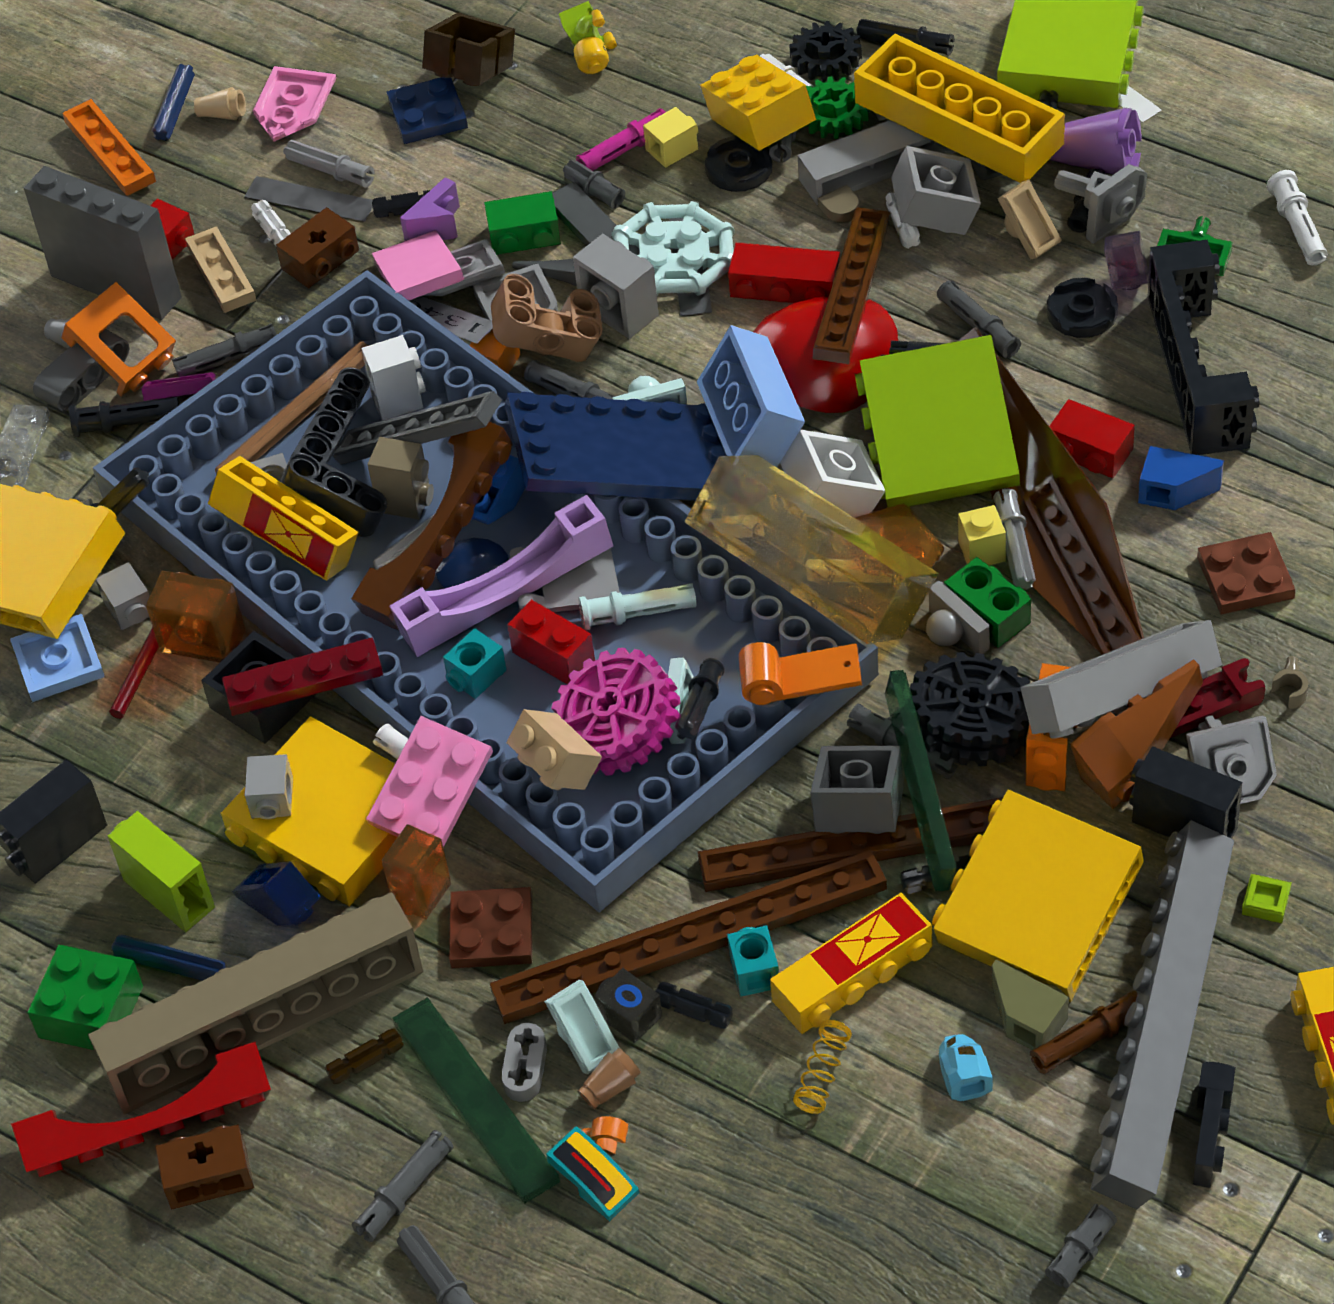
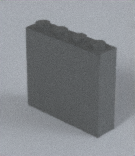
M43 166L24 187L52 277L97 295L102 294L112 284L117 282L151 316L163 320L182 298L157 208L47 166Z

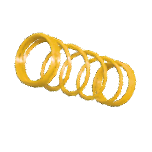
M836 1020L821 1022L818 1029L821 1039L813 1043L812 1049L815 1055L807 1059L809 1071L802 1074L801 1083L803 1087L797 1089L793 1097L794 1104L807 1113H822L826 1107V1102L823 1098L830 1096L822 1088L806 1086L804 1084L805 1075L812 1073L822 1081H835V1077L828 1072L812 1070L809 1066L810 1060L818 1057L822 1062L830 1066L841 1065L840 1060L834 1056L817 1054L815 1050L816 1044L823 1041L829 1047L843 1051L847 1049L844 1043L848 1042L852 1036L849 1027ZM824 1027L837 1028L847 1036H835L827 1032ZM827 1041L837 1042L843 1045L844 1048L833 1046ZM821 1057L832 1058L836 1060L838 1064L830 1063ZM816 1073L826 1074L830 1076L832 1080L824 1079L818 1076ZM810 1089H815L824 1092L826 1096L818 1095ZM798 1097L811 1098L818 1102L821 1107L808 1105Z

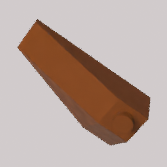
M1194 659L1158 681L1151 695L1142 698L1137 694L1128 700L1127 710L1117 716L1111 711L1070 743L1081 780L1112 809L1121 802L1129 801L1135 783L1130 781L1135 763L1138 759L1145 760L1152 746L1161 750L1164 749L1202 686L1203 679L1200 666Z

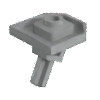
M1130 164L1112 176L1094 171L1091 178L1061 170L1056 176L1054 187L1084 197V206L1089 209L1086 239L1094 244L1132 217L1145 197L1147 173L1140 167Z
M1213 716L1205 717V721L1198 726L1199 731L1186 734L1191 762L1243 782L1240 804L1261 799L1277 776L1267 718L1265 716H1258L1222 725L1221 721L1214 719Z

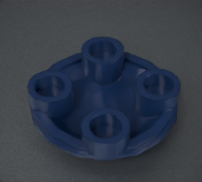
M474 537L459 540L454 543L450 555L443 558L437 568V580L444 589L465 583L509 560L508 554L499 544L489 539Z

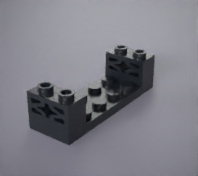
M1208 240L1150 247L1147 298L1190 453L1195 455L1249 449L1251 433L1257 432L1254 408H1259L1257 386H1251L1247 371L1207 377L1205 365H1199L1197 361L1199 359V345L1197 338H1191L1190 336L1192 331L1191 318L1211 315L1212 300H1217L1218 298L1214 275H1219L1220 273L1219 258L1217 253H1211Z

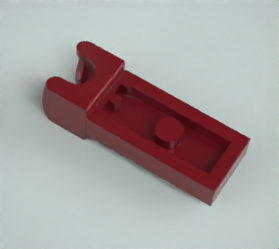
M1246 658L1237 660L1223 666L1221 672L1204 678L1202 686L1170 738L1198 727L1200 723L1205 721L1207 716H1213L1214 719H1217L1236 710L1241 713L1261 704L1265 697V683L1262 680L1246 682L1248 676L1247 668L1250 661Z

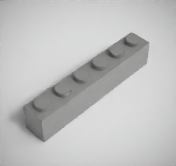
M889 120L797 155L799 181L816 205H818L819 197L846 184L853 191L890 178L906 146L945 154L956 152Z
M1211 620L1176 625L1020 687L1032 734L1049 733L1050 738H1060L1074 733L1073 726L1085 727L1092 725L1102 714H1107L1110 711L1114 715L1120 714L1128 709L1129 699L1137 694L1142 698L1151 695L1158 681L1193 659L1200 666L1202 679L1208 677L1207 671L1222 665Z

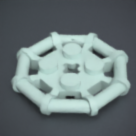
M691 201L689 204L654 205L652 202L644 204L643 209L623 225H616L611 236L613 240L621 242L628 250L629 244L636 245L639 248L640 254L637 256L646 258L654 266L657 296L659 293H695L699 296L705 294L706 288L729 271L734 251L732 237L735 230L729 222L720 221L700 208L699 203ZM684 218L683 221H661V219ZM648 223L646 231L642 235L636 233V231ZM700 224L709 229L710 231L707 233L703 232L701 230ZM719 245V254L710 253L709 247ZM675 248L679 250L678 253H671L670 249ZM702 266L703 270L708 267L709 269L702 275L697 273V270Z

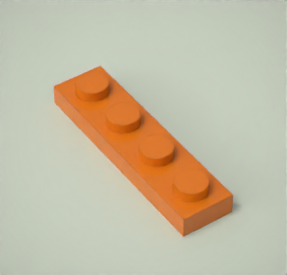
M92 99L62 113L67 126L126 196L156 182L151 168Z

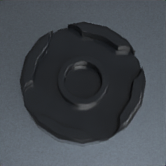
M737 136L721 139L712 145L707 152L705 173L712 184L723 190L740 192L757 188L766 182L772 173L770 150L766 147L758 151Z
M1072 278L1061 282L1054 288V292L1051 295L1049 294L1047 299V318L1051 325L1064 335L1076 338L1094 337L1105 333L1114 325L1118 316L1116 294L1108 285L1104 283L1103 286L1096 284L1095 279Z

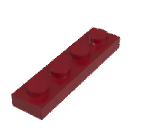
M373 637L225 676L222 679L231 714L235 716L384 675Z

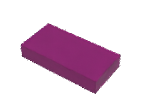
M211 372L147 381L141 388L143 401L196 394L214 381L216 375Z

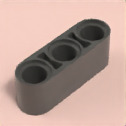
M103 330L99 334V338L125 362L130 350L129 343L109 330ZM76 343L72 348L69 347L37 376L33 385V393L36 397L58 410L68 412L69 406L79 404L110 374Z

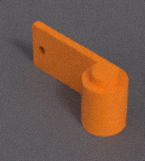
M763 642L748 644L739 652L742 696L745 700L756 705H767L775 701L862 685L856 643L780 658L774 646Z

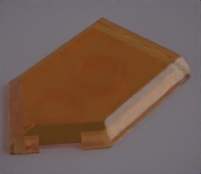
M904 503L849 519L843 527L845 535L873 569L880 573L891 575L893 570L912 574V579L926 582L932 573L933 565L944 552V546L916 513Z

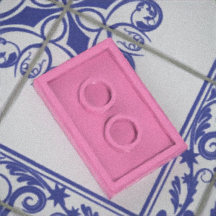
M436 230L371 253L374 263L387 285L394 289L395 293L398 292L407 300L415 299L464 280L462 269Z

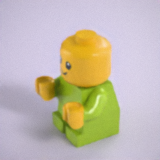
M587 1L559 13L563 29L574 47L573 52L578 69L586 74H595L604 70L609 62L607 49H614L617 43L611 32H606L603 36H600L598 28L605 24L601 11L598 9L594 10L590 2Z

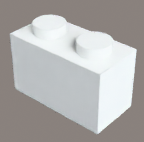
M403 335L361 348L367 377L370 381L371 396L382 421L423 408L420 394L426 392L420 372H416V369L421 368L420 360L415 347L408 348Z

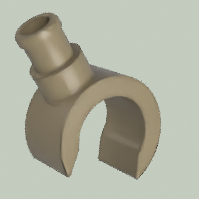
M1295 656L1286 658L1284 670L1279 671L1272 681L1271 693L1286 685H1291L1298 689V691L1289 696L1288 709L1298 708L1303 705L1308 691V679L1299 671V659Z

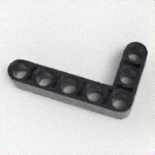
M347 367L339 372L291 455L280 478V482L358 531V536L368 537L375 532L387 508V499L378 490L328 465L357 413L370 385L369 378L364 372L356 368Z

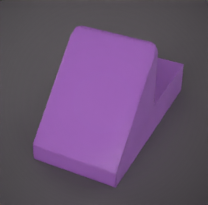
M445 177L400 217L405 241L435 230L442 240L457 238L453 214L460 206L455 182Z

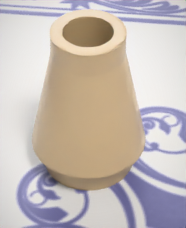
M229 87L203 97H196L194 100V110L197 117L237 120L239 116L245 115L246 101L240 89L235 90L233 87Z

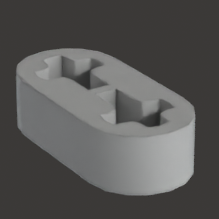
M522 1023L515 1026L508 1036L502 1069V1083L506 1095L514 1101H529L539 1093L541 1088L547 1044L543 1030L536 1024ZM526 1039H533L534 1043L530 1044L528 1055H523L521 1045L525 1044ZM521 1069H526L528 1079L524 1080L522 1086L515 1085V1081H518L520 1078Z

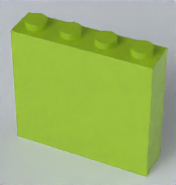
M1015 0L998 66L997 82L1035 100H1040V93L1047 90L1050 92L1054 90L1058 93V102L1118 108L1121 94L1127 95L1129 74L1125 73L1126 71L1132 72L1134 51L1130 50L1137 49L1139 29L1135 27L1142 26L1144 6H1138V0Z
M992 335L860 360L862 373L855 374L859 396L866 395L868 407L861 408L865 430L873 429L875 442L868 443L869 453L873 465L879 464L882 477L879 478L885 489L881 499H886L888 510L1020 485V474Z

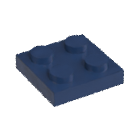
M451 77L435 78L386 91L403 144L468 128L467 118Z

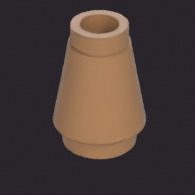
M618 1048L612 1054L607 1052L578 1092L595 1109L600 1104L605 1103L636 1083L635 1078L641 1071L622 1049Z

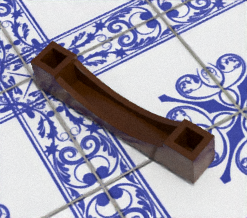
M489 421L484 428L450 437L448 444L454 452L450 480L444 497L426 528L406 550L377 570L369 568L351 598L362 614L399 631L390 605L422 587L426 590L432 585L435 572L443 558L448 557L452 552L455 539L462 527L469 524L476 504L481 496L490 490L495 473L500 465L508 460L511 454L513 443L503 427Z

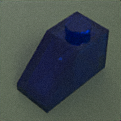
M291 861L258 865L232 891L238 899L277 926L293 924L297 926L310 917L314 911L312 906L321 898Z

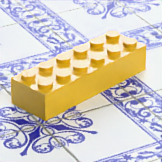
M897 34L892 35L854 72L856 104L1019 183L1030 180L1064 145L1065 113Z

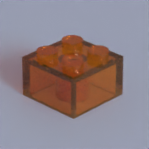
M161 571L146 604L160 652L220 663L240 644L246 630L233 583L218 578L208 579L191 576L184 572Z

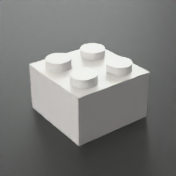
M800 430L780 462L801 512L811 516L817 515L843 521L849 520L865 523L885 493L883 484L864 443L859 439Z

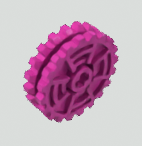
M618 648L613 655L606 650L600 653L598 660L592 661L589 658L583 662L584 668L581 671L573 670L568 675L571 681L568 685L560 686L557 691L561 695L560 700L554 701L551 709L602 756L593 774H596L601 769L606 776L613 775L616 769H620L623 773L631 771L632 764L636 762L642 766L648 762V754L651 752L658 753L663 748L661 745L663 738H671L674 732L670 726L671 723L676 722L680 714L675 707L680 705L681 701L675 692L678 689L671 678H668L667 673L651 655L645 657L644 653L638 649H634L629 654L626 648Z

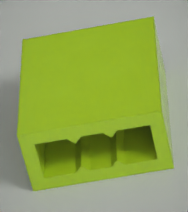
M136 811L127 820L121 821L107 835L123 881L185 933L215 908L201 862L139 811Z

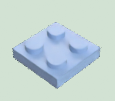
M82 614L70 618L58 639L32 632L10 638L32 702L105 677Z

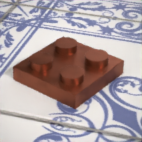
M1271 532L1198 548V561L1221 615L1295 598V586Z
M531 887L451 892L449 954L451 969L532 964Z

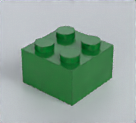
M58 944L27 1013L38 1038L94 1050L88 1034L99 1030L106 1023L116 1022L131 1015L142 991L143 984L134 960Z

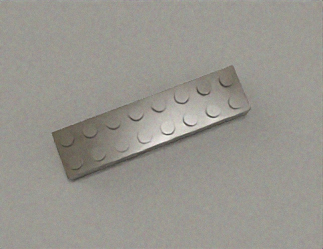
M391 892L382 897L370 899L359 908L344 915L334 916L326 923L310 931L298 933L278 946L260 951L253 955L252 958L231 968L221 969L212 977L195 985L185 986L154 1004L144 1005L137 1012L116 1022L106 1023L99 1030L88 1034L105 1078L123 1114L125 1115L208 1075L217 1064L216 1054L252 1042H256L259 1051L422 973L423 968L413 927Z

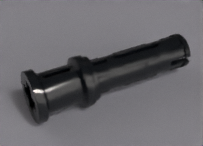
M178 397L110 406L109 402L106 403L105 401H101L99 406L77 408L75 405L69 406L73 437H80L81 433L101 430L106 434L113 431L114 427L158 421L179 406Z

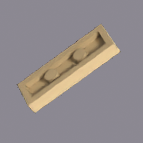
M217 226L185 238L189 252L224 313L257 301L251 284Z

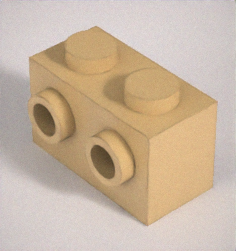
M523 709L506 742L518 754V760L526 766L533 768L541 776L540 781L554 790H561V788L585 790L602 758L557 713Z

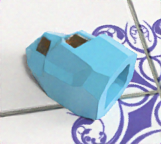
M964 1034L945 1037L939 1047V1060L943 1079L951 1099L966 1101L982 1097L993 1091L992 1074L981 1045Z

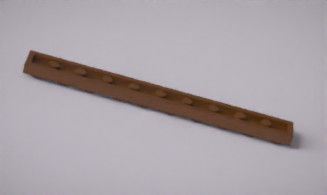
M868 850L491 982V992L504 1024L547 1010L548 1007L544 1001L578 980L584 981L590 994L728 946L727 934L737 932L742 928H757L767 925L768 930L771 931L887 890V880L872 850Z

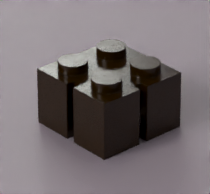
M458 12L425 30L422 68L433 71L438 77L450 78L454 76V78L463 80V83L466 85L480 86L512 67L515 29Z

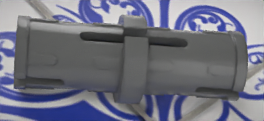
M1094 1204L1075 1231L1071 1230L1064 1238L1065 1245L1062 1247V1250L1045 1269L1047 1277L1059 1287L1064 1286V1288H1068L1083 1265L1096 1257L1098 1254L1097 1247L1117 1222L1113 1212L1103 1205L1098 1206V1204Z

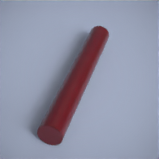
M155 622L109 710L110 715L114 718L122 719L168 630L165 624Z

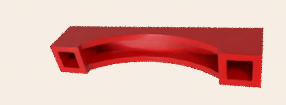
M256 1042L216 1054L217 1064L198 1085L175 1101L141 1116L115 1122L81 1123L59 1119L55 1110H50L11 1123L26 1172L37 1170L38 1177H42L63 1170L61 1163L63 1160L77 1156L79 1163H83L104 1156L102 1147L118 1142L121 1150L145 1142L143 1133L159 1128L160 1135L163 1136L185 1128L184 1119L199 1115L201 1122L222 1116L225 1114L223 1108L225 1105L239 1101L241 1108H245L265 1101L263 1093L270 1091L271 1088Z

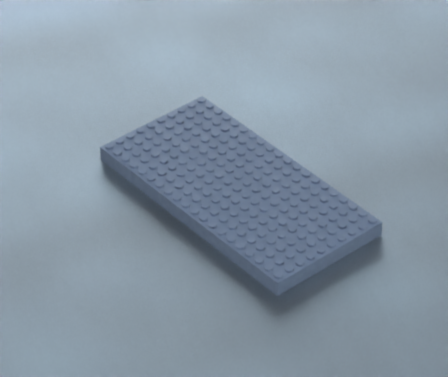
M366 270L94 466L93 471L101 496L104 498L133 468L138 467L142 471L146 470L149 473L148 479L150 484L121 513L291 655L300 657L373 637L384 676L332 690L379 729L385 724H390L395 730L409 739L420 716H423L490 745L493 753L467 803L600 913L879 675L878 647L677 499L526 491L525 488L512 511L489 525L471 519L467 526L462 527L455 539V543L459 540L474 537L489 539L499 544L508 554V559L510 560V550L517 547L526 548L553 522L556 518L555 512L588 495L606 519L613 542L611 552L619 591L622 595L692 583L696 596L695 608L627 618L626 622L617 626L614 622L591 626V629L587 631L592 635L595 661L599 659L601 652L607 650L613 655L618 648H626L629 654L634 649H638L644 653L645 657L651 655L667 675L671 658L684 657L693 677L697 676L701 663L703 664V661L708 658L719 660L725 668V672L718 684L719 694L715 700L710 702L694 739L691 740L686 737L685 743L671 744L669 738H663L661 741L663 748L658 753L651 752L648 754V762L642 766L636 762L632 764L631 771L626 773L616 769L614 774L606 776L600 769L596 774L592 775L585 790L571 788L554 790L544 785L540 781L541 776L533 768L520 762L517 758L518 754L506 742L523 709L555 713L551 707L554 701L560 700L561 695L557 691L561 685L567 684L512 653L507 624L519 613L518 601L417 657L400 631L362 614L351 599L369 568L375 569L374 560L436 513L446 492L453 467L454 452L448 444L450 437L422 444L424 458L429 462L428 479L429 484H432L434 487V494L431 504L425 506L420 520L383 514L375 532L371 536H357L347 567L327 581L314 575L309 569L292 558L283 555L278 549L261 538L254 536L250 531L208 505L216 478L215 468L361 341L367 345H372L403 335L408 348L415 347L421 364V368L416 369V372H420L426 392L420 394L423 408L413 412L494 391L502 401L490 422L505 429L513 443L510 455L518 458L505 408L507 393L532 391L398 292L395 293L394 289ZM363 366L360 370L367 375L366 368ZM370 387L345 434L348 430L382 421L372 399ZM320 405L258 460L283 453L285 461L288 463ZM332 455L328 465L372 487L367 465L370 457L340 465ZM436 572L432 585L425 591L444 589L437 580ZM542 588L535 590L531 594L543 596ZM579 609L554 612L583 629ZM474 628L503 647L507 671L476 699L466 692H458L450 686L445 677L446 670L443 656ZM763 642L774 646L780 658L856 643L862 685L775 701L767 705H756L745 700L742 696L739 652L748 644Z

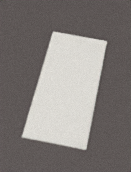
M1128 86L1127 95L1121 94L1119 105L1123 108L1136 110L1139 120L1142 122L1161 111L1159 107L1130 86Z

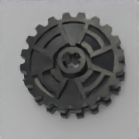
M964 652L957 653L956 658H949L947 655L939 656L938 663L935 664L928 661L924 664L923 672L917 671L914 675L913 683L910 684V701H908L906 714H908L907 726L908 728H913L912 737L916 741L925 742L924 749L929 753L938 751L941 753L940 759L945 761L955 758L958 759L959 765L967 766L969 761H975L978 766H987L989 760H994L998 764L1003 763L1007 754L1015 757L1020 754L1021 746L1026 747L1030 723L1020 687L1030 684L1031 681L1027 677H1019V669L1015 666H1003V660L996 657L993 660H987L984 654L976 653L974 657H967Z

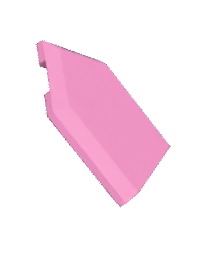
M274 66L253 109V115L274 142L309 127L317 122L336 80V74Z

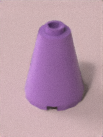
M1122 108L1066 122L1064 145L1050 160L1090 170L1100 169L1111 175H1114L1128 164L1139 167L1141 153H1135L1136 141H1142L1137 111L1132 110V108Z

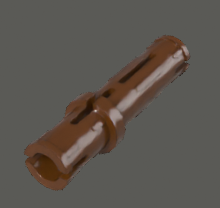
M1134 990L1130 991L1106 1007L1099 1006L1092 1011V1015L1087 1017V1019L1072 1026L1047 1043L1031 1050V1061L1035 1068L1045 1075L1104 1038L1111 1039L1118 1035L1119 1029L1125 1026L1126 1014L1132 1003L1136 1002L1138 993Z

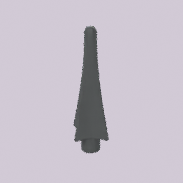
M573 258L550 261H514L512 263V268L516 270L539 264L544 276L577 286Z

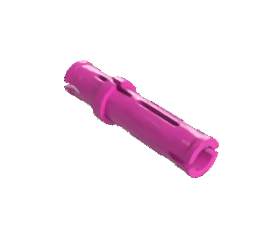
M659 108L639 121L633 120L629 122L626 129L604 140L588 151L577 155L576 161L594 171L636 146H644L643 125L666 112Z

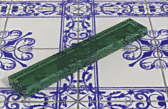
M904 670L890 671L885 698L897 745L901 748L902 765L934 891H947L951 887L956 870L951 844L906 672L904 673Z
M426 997L394 1016L393 1022L397 1030L522 1202L526 1204L560 1183L559 1174L548 1163L545 1155L429 998Z

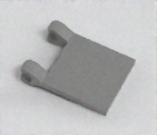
M517 547L510 550V559L525 548ZM611 548L542 586L543 596L531 593L520 595L518 597V612L531 599L553 612L578 610L579 597L585 596L588 600L609 596L612 591L620 592Z

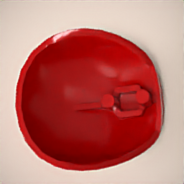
M816 297L796 302L766 316L753 332L768 337L798 406L818 412L843 413L856 409L867 402L866 395H858L855 374L862 373L860 360L879 357L881 354L889 355L891 340L898 341V332L892 317L885 308L870 299H867L849 364L813 359V348L829 297Z

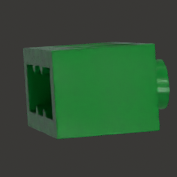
M978 557L944 581V584L989 624V639L997 648L1001 647L1031 623V598L1027 592L1021 587H1015L1002 576L997 568L991 565L988 566Z

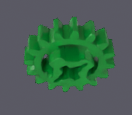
M831 76L828 77L825 83L817 79L815 80L814 88L806 85L816 117L815 121L804 126H808L810 134L820 131L821 138H825L828 133H831L835 139H839V133L844 132L848 136L852 135L853 127L861 130L863 128V121L869 120L870 110L855 103L854 82L846 84V77H842L839 82H834Z

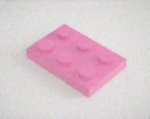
M420 716L366 818L368 824L440 855L493 753L492 747Z

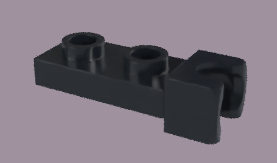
M1202 1062L1197 1108L1204 1110L1193 1185L1211 1188L1213 1172H1222L1225 1147L1217 1146L1218 1134L1227 1135L1236 1070V1067L1219 1062Z

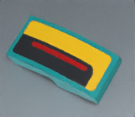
M577 1126L546 1153L548 1163L577 1186L579 1196L609 1221L640 1193L639 1188L620 1166Z

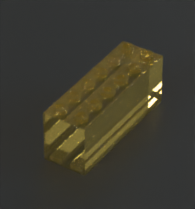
M758 455L719 456L685 520L686 524L866 644L902 639L939 574Z

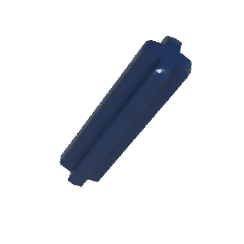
M179 64L176 67L152 128L156 140L162 139L167 141L172 135L195 76L193 67L189 64L186 66Z
M122 934L116 936L112 944L113 956L134 960L135 963L201 981L212 977L219 970L226 968L225 962Z

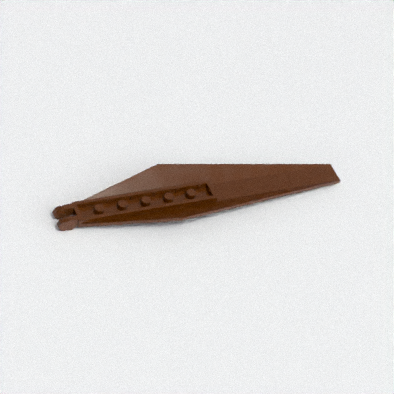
M974 327L958 341L982 337L983 335ZM995 353L1020 474V485L1003 489H1013L1016 491L1020 513L1027 522L1024 530L1036 578L1032 587L1102 655L1144 639L1107 503ZM1002 489L990 491L992 499L994 494L999 491L1002 501H1005Z

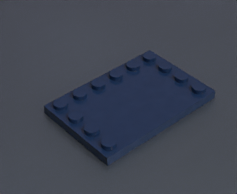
M532 392L507 393L505 408L526 491L745 503L748 490L742 472L731 467L705 403L690 405L678 404L673 401L660 403L645 402L639 399L614 400L600 396L583 398L572 397L566 394H558L556 396L538 395Z

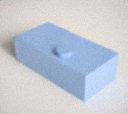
M730 325L698 378L697 384L731 467L770 479L804 425L805 420L768 337Z

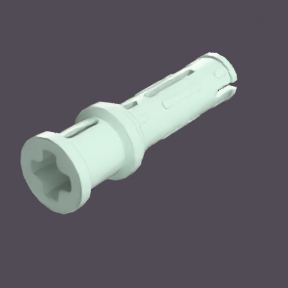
M689 583L677 587L622 595L621 592L612 591L609 596L588 600L585 596L578 598L582 626L587 631L594 625L612 622L616 626L622 625L623 622H626L627 618L695 608L696 596L693 584Z

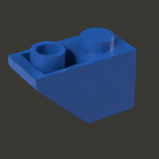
M1150 446L1140 476L1138 503L1177 510L1221 489L1224 460Z
M510 455L508 460L500 465L493 477L490 490L481 496L476 504L472 519L489 525L515 508L525 489L517 457Z

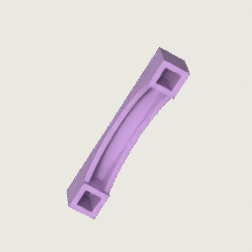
M588 495L555 512L556 518L539 537L520 553L497 568L475 579L449 588L425 591L422 587L391 604L390 609L398 629L417 657L421 656L518 601L520 595L534 592L613 547L606 519Z

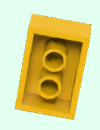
M757 54L743 58L738 65L727 71L715 73L710 80L700 85L711 119L758 151L816 120L806 85Z

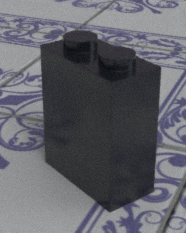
M1153 746L1145 760L1138 759L1135 763L1130 777V781L1135 783L1129 798V804L1133 806V823L1170 837L1174 831L1179 832L1192 820L1231 839L1233 838L1238 829L1243 782Z
M66 759L0 811V845L8 854L5 857L7 865L17 876L25 874L36 884L108 826L91 779Z

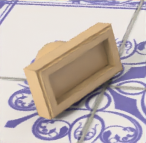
M1030 180L1021 182L997 198L1006 214L1004 221L1006 231L1012 237L1020 239L1030 260L1038 258L1062 241Z

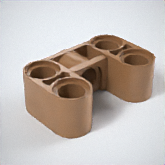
M509 274L502 281L491 302L494 336L498 342L507 347L530 350L543 355H553L575 362H583L589 357L602 335L598 299L594 294L584 289L573 290L559 312L541 308L539 304H535L534 289L530 281L521 275Z

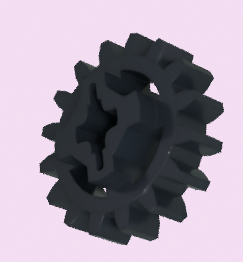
M826 21L824 26L819 27L815 22L812 23L811 30L802 27L801 35H793V43L789 45L791 66L798 68L799 75L808 73V78L811 81L816 76L821 77L822 82H826L827 77L831 76L837 81L841 73L849 76L851 75V67H859V59H862L860 36L854 35L853 28L843 30V23H838L835 27H832L830 21Z

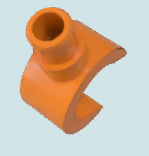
M601 1116L593 1120L591 1128H583L582 1131L607 1154H615L617 1142H626L628 1123L616 1117Z

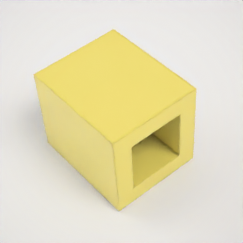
M677 107L643 125L646 151L665 168L698 150V126L692 117L686 116Z
M995 505L958 513V543L967 564L976 557L988 566L1006 562V532Z

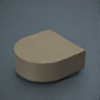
M846 184L819 197L818 207L830 220L847 222L853 219L855 209L859 207V199Z

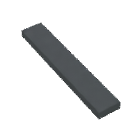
M494 391L348 430L336 448L333 458L340 465L369 458L379 437L423 444L484 428L489 423L502 399Z

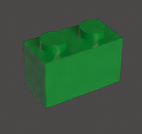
M552 191L484 202L491 247L496 255L561 244Z

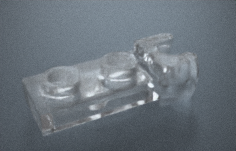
M13 405L0 434V481L4 477L12 476L16 478L14 485L24 487L30 474L29 466L50 419L48 407Z

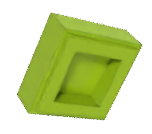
M1251 874L1241 915L1282 924L1292 883Z

